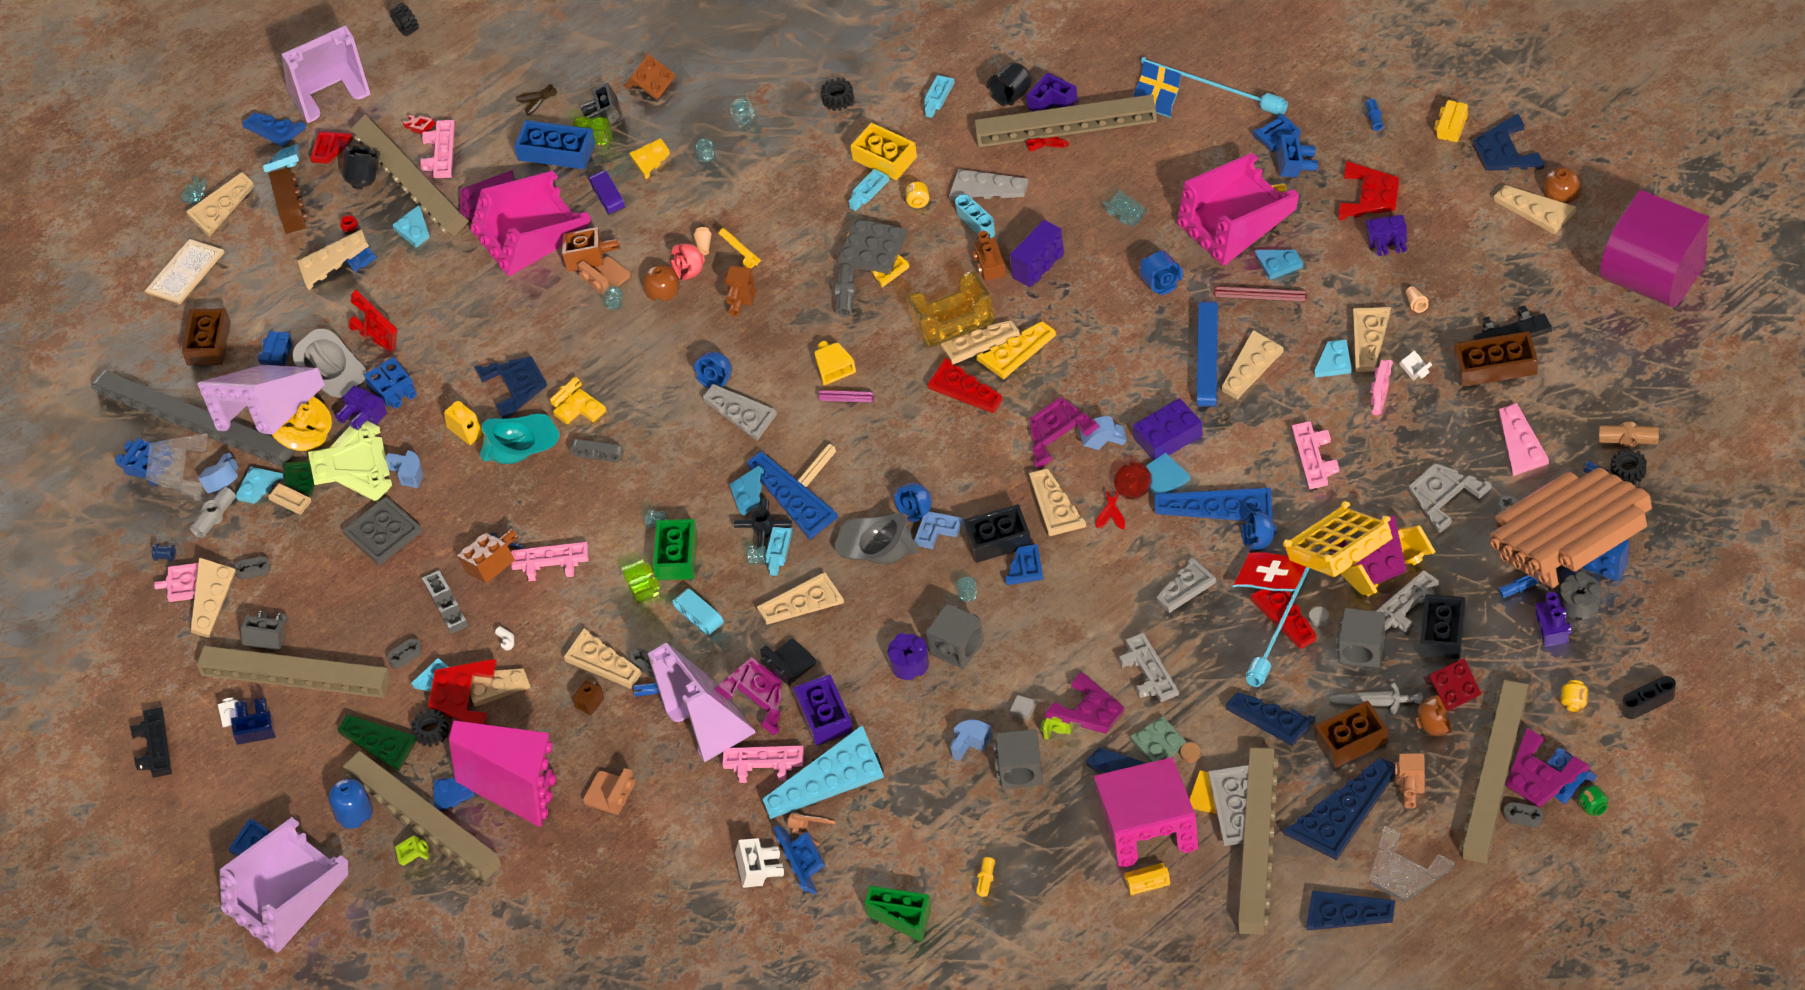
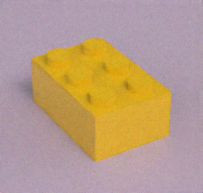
M870 123L851 145L853 161L871 169H876L896 181L917 158L915 142L873 123Z

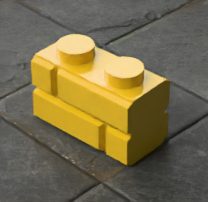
M1448 100L1445 107H1441L1439 114L1441 118L1436 120L1434 130L1437 131L1438 139H1448L1453 142L1459 140L1468 116L1467 104Z

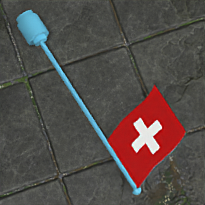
M1266 552L1249 553L1233 587H1253L1272 591H1294L1264 656L1254 658L1246 673V681L1253 687H1259L1263 684L1269 674L1271 664L1267 657L1310 569L1290 561L1289 557L1285 555Z

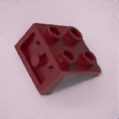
M1465 658L1423 677L1426 685L1433 684L1446 711L1458 707L1482 694Z

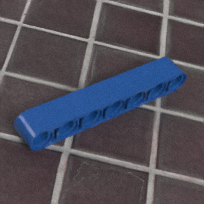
M1218 301L1199 302L1197 407H1217Z

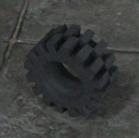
M400 3L389 11L392 21L403 35L408 36L419 29L415 15L412 14L411 9L409 10V7L404 3Z
M836 78V81L830 79L831 82L826 81V85H822V101L824 106H827V109L830 110L832 107V111H835L836 108H838V111H841L842 107L846 109L847 105H852L851 102L854 101L852 84L848 80L845 81L844 78L841 81L840 78ZM834 93H843L839 96H832Z
M1625 448L1624 452L1619 450L1618 454L1615 453L1611 459V474L1618 476L1623 481L1632 482L1633 485L1637 481L1640 483L1646 474L1647 461L1644 454L1640 455L1638 450L1635 453L1632 448L1631 451H1628V448ZM1624 464H1632L1636 466V468L1632 470H1626L1621 466Z
M425 709L426 713L423 714L421 711L419 712L420 716L416 715L414 717L415 720H412V731L414 736H416L417 742L419 744L422 743V746L428 744L429 747H432V743H435V746L439 745L438 741L443 743L444 738L448 737L449 726L445 715L438 710L436 712V709H432L430 712L429 709ZM427 725H438L433 731H423Z

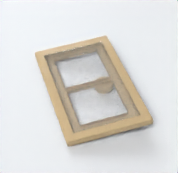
M189 239L144 292L181 304L224 254V250Z

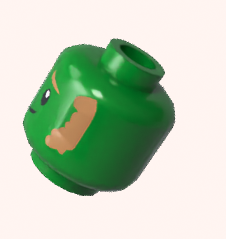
M1585 786L1579 791L1578 804L1588 815L1600 816L1607 810L1609 799L1598 786Z

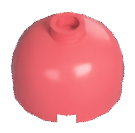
M684 243L673 246L671 255L674 254V260H671V264L678 278L682 277V281L696 277L702 270L705 261L704 255L692 244Z

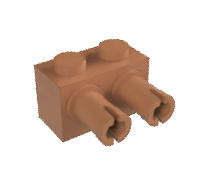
M1399 754V762H1395L1396 785H1400V793H1404V807L1408 809L1416 807V793H1425L1424 754Z

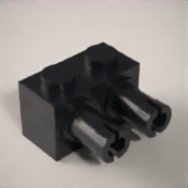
M608 83L593 89L594 100L581 106L583 114L587 116L584 117V121L588 128L599 122H605L608 127L623 119L617 95Z

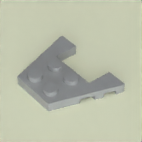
M1435 463L1409 485V492L1436 531L1441 533L1452 523V518L1439 509L1463 488L1480 499L1491 489V483L1487 481L1483 483L1470 475L1466 477L1458 474L1456 470Z

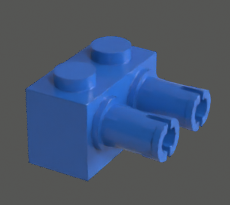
M1281 134L1276 145L1280 176L1298 177L1301 170L1317 171V160L1302 158V156L1314 157L1316 153L1315 145H1300L1299 135Z

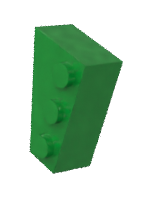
M869 886L865 899L867 916L923 942L932 909L930 895Z

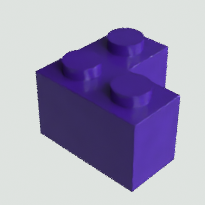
M1046 73L1026 95L1028 110L1032 112L1048 110L1052 106L1058 108L1069 107L1078 101L1075 85L1049 73Z

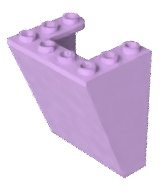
M346 25L282 54L286 89L307 123L318 119L321 114L319 107L310 94L336 82L342 81L354 99H362L371 95L354 38Z
M260 365L198 383L201 395L204 398L217 431H227L231 426L230 421L248 406L256 429L264 434H274L297 412L301 404H306L325 386L318 368Z
M668 643L648 653L666 714L675 722H680L690 717L699 746L698 753L704 762L756 733L734 703L714 690L718 683Z
M292 817L220 869L222 911L234 918L240 926H244L252 936L258 937L267 948L273 949L276 953L282 950L348 876V860L341 855L338 858L332 857L331 859L323 855L306 841L305 833L300 834L296 832L295 828L299 825V822Z

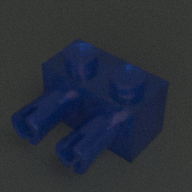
M258 698L254 700L256 713L250 715L247 712V702L241 701V707L239 702L234 704L236 717L231 718L233 737L237 745L276 738L274 720L271 712L267 711L266 698H260V702Z

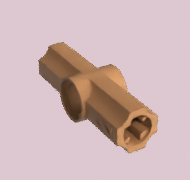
M1624 422L1621 426L1600 425L1599 442L1620 443L1628 448L1636 446L1637 443L1658 444L1659 427L1637 426L1634 422Z

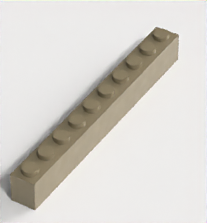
M1152 94L975 120L978 146L986 147L1027 141L1028 139H1042L1157 122L1154 96Z
M366 114L351 128L356 134L354 138L360 144L364 143V146L371 147L370 151L372 152L376 150L380 152L379 164L383 163L382 168L388 173H393L391 177L398 184L402 183L400 187L405 192H411L410 197L417 204L421 203L419 207L424 212H430L431 215L429 217L436 224L438 222L441 224L439 228L447 234L449 232L455 236L469 222L454 204Z
M204 646L197 663L201 676L385 698L391 681L388 669L382 666L375 667L364 664H350L343 661L333 662L326 659L317 660L308 657L275 655L273 653H259L252 650L242 651L235 648L226 649L217 646Z
M1504 680L1503 687L1498 689L1497 699H1499V704L1494 705L1493 716H1495V720L1490 721L1489 732H1491V736L1487 737L1485 742L1487 753L1482 754L1481 766H1483V769L1478 771L1476 782L1479 785L1478 788L1474 787L1472 799L1475 802L1474 805L1470 804L1468 816L1471 818L1470 822L1466 821L1464 828L1466 838H1462L1460 843V851H1463L1464 860L1488 864L1528 698V684Z
M1250 748L1239 908V934L1264 935L1265 927H1269V914H1266V909H1270V896H1267V891H1271V878H1268V873H1272V861H1269V855L1273 856V843H1270V838H1274V826H1271V820L1275 821L1276 814L1275 808H1272V803H1276L1277 792L1273 791V786H1277L1278 774H1274V769H1278L1279 757H1275V750L1273 748Z
M361 751L343 766L346 779H355L360 782L377 804H383L386 810L392 815L396 814L403 824L412 826L413 830L419 836H425L432 846L435 847L437 845L445 856L454 858L461 868L466 867L474 878L479 877L485 882L502 866L495 852Z

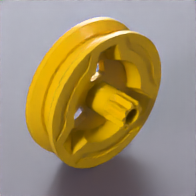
M312 397L306 404H301L297 413L272 436L287 448L297 451L314 450L320 447L327 438L332 426L331 414L320 400ZM290 422L291 427H287L286 424ZM310 425L314 428V430H310L306 427Z

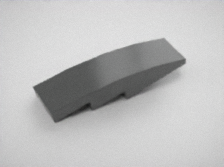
M438 570L423 577L422 580L450 634L468 627L467 621L441 572Z

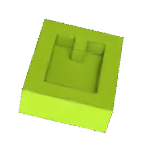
M1057 717L1052 719L1046 718L1041 723V731L1046 740H1049L1051 731L1071 735L1073 729L1072 721L1067 724Z
M414 835L395 846L398 862L403 866L419 856L425 860L429 858L428 844Z

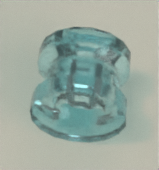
M701 139L696 143L695 148L699 160L706 162L714 158L715 153L711 140Z
M609 287L605 290L604 305L606 308L611 310L621 308L623 291L620 288Z
M650 508L646 513L645 525L649 528L652 526L656 527L657 520H666L665 511L657 512Z
M749 546V565H754L755 563L766 564L765 546H760L759 548Z
M963 577L957 582L958 596L962 601H972L977 597L976 581L973 578Z

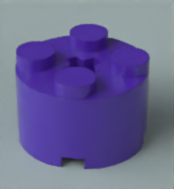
M899 633L889 644L887 651L889 664L896 677L903 680H912L918 675L922 676L927 671L929 658L927 646L923 638L913 634Z

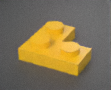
M579 388L559 405L553 413L555 417L565 424H569L580 413L594 422L606 412V407Z

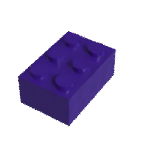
M1043 220L1010 254L1013 279L1031 288L1046 271L1051 269L1052 265L1064 254L1061 228Z
M1178 398L1133 424L1134 440L1154 461L1164 453L1171 455L1202 437V421L1181 398Z
M831 674L793 687L796 702L816 746L853 733L851 719Z

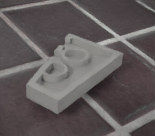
M1191 557L1185 569H1181L1178 572V577L1173 582H1169L1157 596V602L1170 613L1214 585L1216 579Z

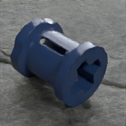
M153 545L152 558L154 561L158 559L174 561L176 555L175 545Z

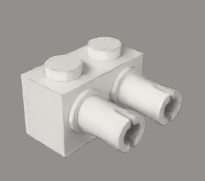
M759 838L738 841L735 855L743 888L763 886L766 878L782 877L784 875L782 863L774 865L764 864V860L779 859L780 852L778 846L761 848Z

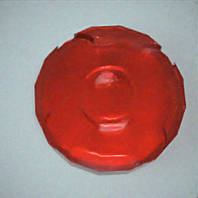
M1131 462L1126 466L1120 467L1114 477L1115 488L1119 495L1125 499L1133 500L1142 497L1149 491L1152 484L1150 471L1145 465L1138 462Z

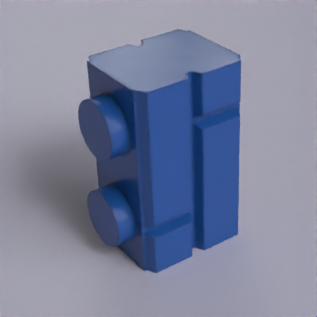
M269 331L267 338L263 339V351L258 354V362L261 365L285 366L293 343L290 333Z

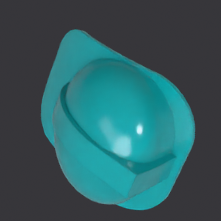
M532 414L509 419H488L481 427L485 436L479 455L483 461H495L499 464L507 465L515 464L525 460L531 454L552 448L558 442L560 433L551 418L545 414Z

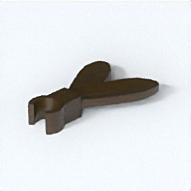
M549 84L540 92L520 94L516 97V100L518 102L531 101L526 108V114L530 115L538 109L544 99L555 96L557 90L553 87V84Z

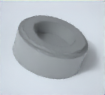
M1324 607L1311 609L1309 613L1310 623L1317 627L1326 625L1329 621L1328 610Z

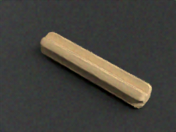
M827 444L797 481L807 487L836 452L835 446Z

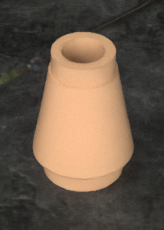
M706 227L697 228L693 234L696 246L703 255L709 254L712 235Z
M1412 286L1406 290V295L1413 311L1421 313L1428 308V299L1415 287Z

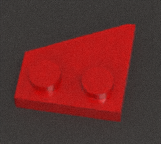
M319 132L310 157L311 162L329 164L353 140L352 134Z

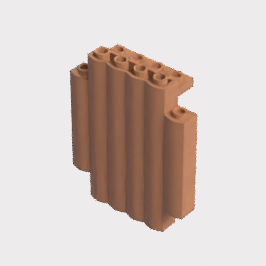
M1596 468L1580 479L1575 474L1566 472L1495 515L1497 529L1489 534L1490 545L1494 550L1500 552L1499 556L1503 562L1554 588L1559 585L1556 573L1558 566L1563 565L1575 572L1646 528L1645 513L1652 509L1650 495L1645 490L1636 488L1630 482L1623 481L1618 476L1609 474L1603 468Z

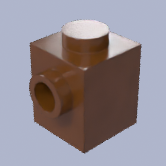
M585 680L572 696L576 709L591 716L604 700V695L599 684Z

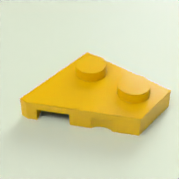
M660 138L629 154L642 175L647 179L650 177V172L653 168L657 169L661 161L666 159L670 152Z

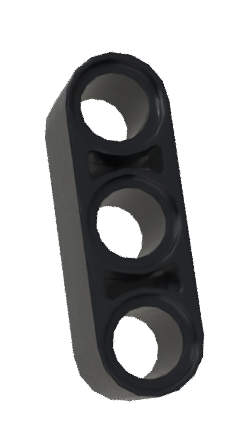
M1663 676L1624 695L1622 700L1623 716L1628 719H1635L1672 701L1675 697V680L1670 676Z

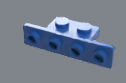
M778 825L775 826L776 839L783 846V853L792 864L791 869L800 880L798 882L799 886L805 892L808 891L816 894L817 890L810 877L823 868L825 863L811 835L805 832L792 842L787 830Z

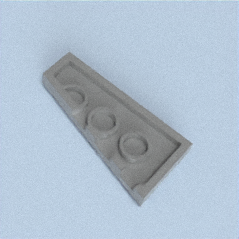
M958 169L949 199L950 201H955L959 195H968L972 199L973 197L991 199L993 196H1000L1001 198L1025 197L1029 181L1027 178Z
M714 384L703 396L706 404L756 441H758L777 415L776 410Z
M1249 765L1208 771L1223 846L1244 843Z

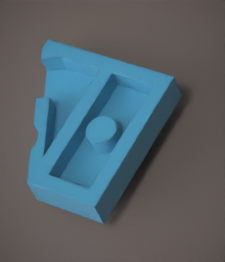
M1296 250L1254 251L1256 259L1269 280L1303 268V261Z
M757 466L729 484L739 512L743 516L759 507V495L762 489L760 476L764 474L761 466Z

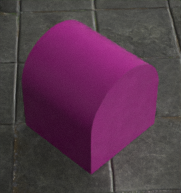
M1639 190L1616 224L1608 240L1601 262V278L1667 306L1676 307L1705 267L1709 216Z

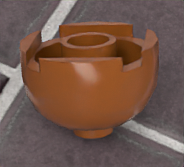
M1565 167L1551 170L1544 179V195L1546 198L1559 202L1566 201V204L1571 203L1580 194L1578 175L1573 170Z
M655 265L647 270L644 275V292L648 298L654 301L656 299H662V301L669 300L679 291L680 282L678 275L674 269L667 265Z
M1434 695L1422 701L1418 707V717L1415 718L1419 729L1423 728L1431 736H1441L1452 732L1450 719H1447V711L1440 697Z

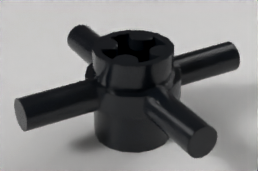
M768 499L762 500L761 509L753 512L752 520H734V528L753 529L758 536L757 549L759 550L764 549L765 537L771 535L773 527L792 528V520L773 519L768 511Z

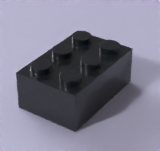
M1019 504L963 520L965 534L976 563L1016 552L1018 547L1031 545L1030 532Z
M1425 594L1420 657L1461 659L1465 597Z

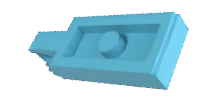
M936 76L925 97V117L932 118L936 110L942 108L955 83L953 78Z
M873 169L853 190L849 200V208L856 211L862 204L868 203L890 181L889 176Z
M772 528L766 553V565H769L768 569L772 576H777L779 566H784L793 533L792 528Z

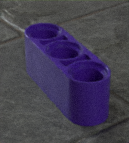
M606 170L588 177L595 194L608 215L625 208L624 201Z

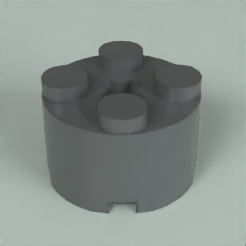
M1581 571L1567 577L1560 586L1561 607H1565L1568 617L1572 619L1577 617L1585 620L1593 617L1598 612L1601 587L1595 578Z

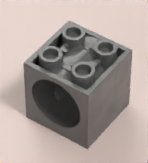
M950 604L945 605L926 632L930 655L963 670L984 642L981 618Z
M1345 608L1344 616L1340 615V632H1337L1336 655H1340V663L1380 668L1385 641V612Z
M1037 729L996 733L997 741L993 742L997 781L1002 782V788L1010 789L1043 785Z

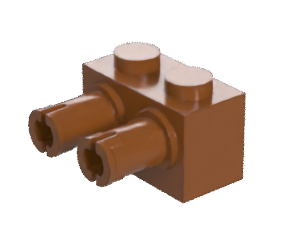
M980 231L978 233L979 242L974 243L975 250L972 251L974 261H978L977 270L979 275H983L984 281L1006 276L1005 264L995 237L989 239L987 231Z
M730 266L728 273H725L724 283L727 284L726 302L730 304L729 314L738 316L742 305L752 306L756 288L751 268Z

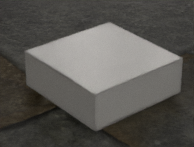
M1017 695L1010 709V715L1029 720L1036 706V700Z

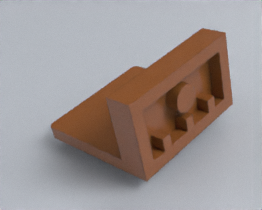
M647 54L624 87L630 90L633 85L635 87L638 85L657 100L676 75L650 54Z

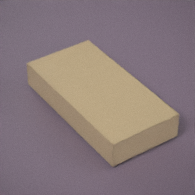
M280 483L269 494L270 501L300 515L311 503L310 497Z

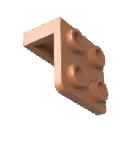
M609 256L603 258V265L592 268L585 261H581L578 264L580 278L604 297L631 276L628 270Z
M624 768L620 776L599 771L583 799L584 804L619 815L635 786L632 770Z

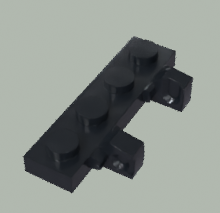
M1524 305L1518 307V315L1521 318L1518 319V322L1502 327H1499V325L1494 326L1493 321H1490V316L1483 318L1482 326L1484 329H1482V333L1474 335V340L1530 331L1531 338L1552 332V326L1545 313L1537 316L1533 313L1529 314L1528 309Z
M163 708L144 710V721L138 725L130 726L132 738L144 737L147 739L148 753L138 759L134 757L136 769L151 770L153 778L172 774Z

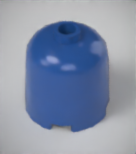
M343 779L335 783L329 792L330 807L334 819L342 827L358 828L366 819L369 820L371 818L373 806L365 788L360 782L355 779Z

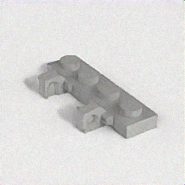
M1423 570L1382 605L1376 612H1385V631L1392 626L1393 628L1398 627L1407 633L1412 628L1411 621L1406 618V613L1417 603L1422 604L1425 602V594L1434 595L1435 592L1433 590L1439 585V581Z
M1142 633L1126 639V646L1129 650L1126 651V654L1119 656V664L1122 669L1126 666L1131 667L1133 664L1135 667L1139 666L1146 677L1144 685L1136 686L1138 696L1143 698L1149 695H1156L1160 702L1179 696L1177 687L1145 634Z

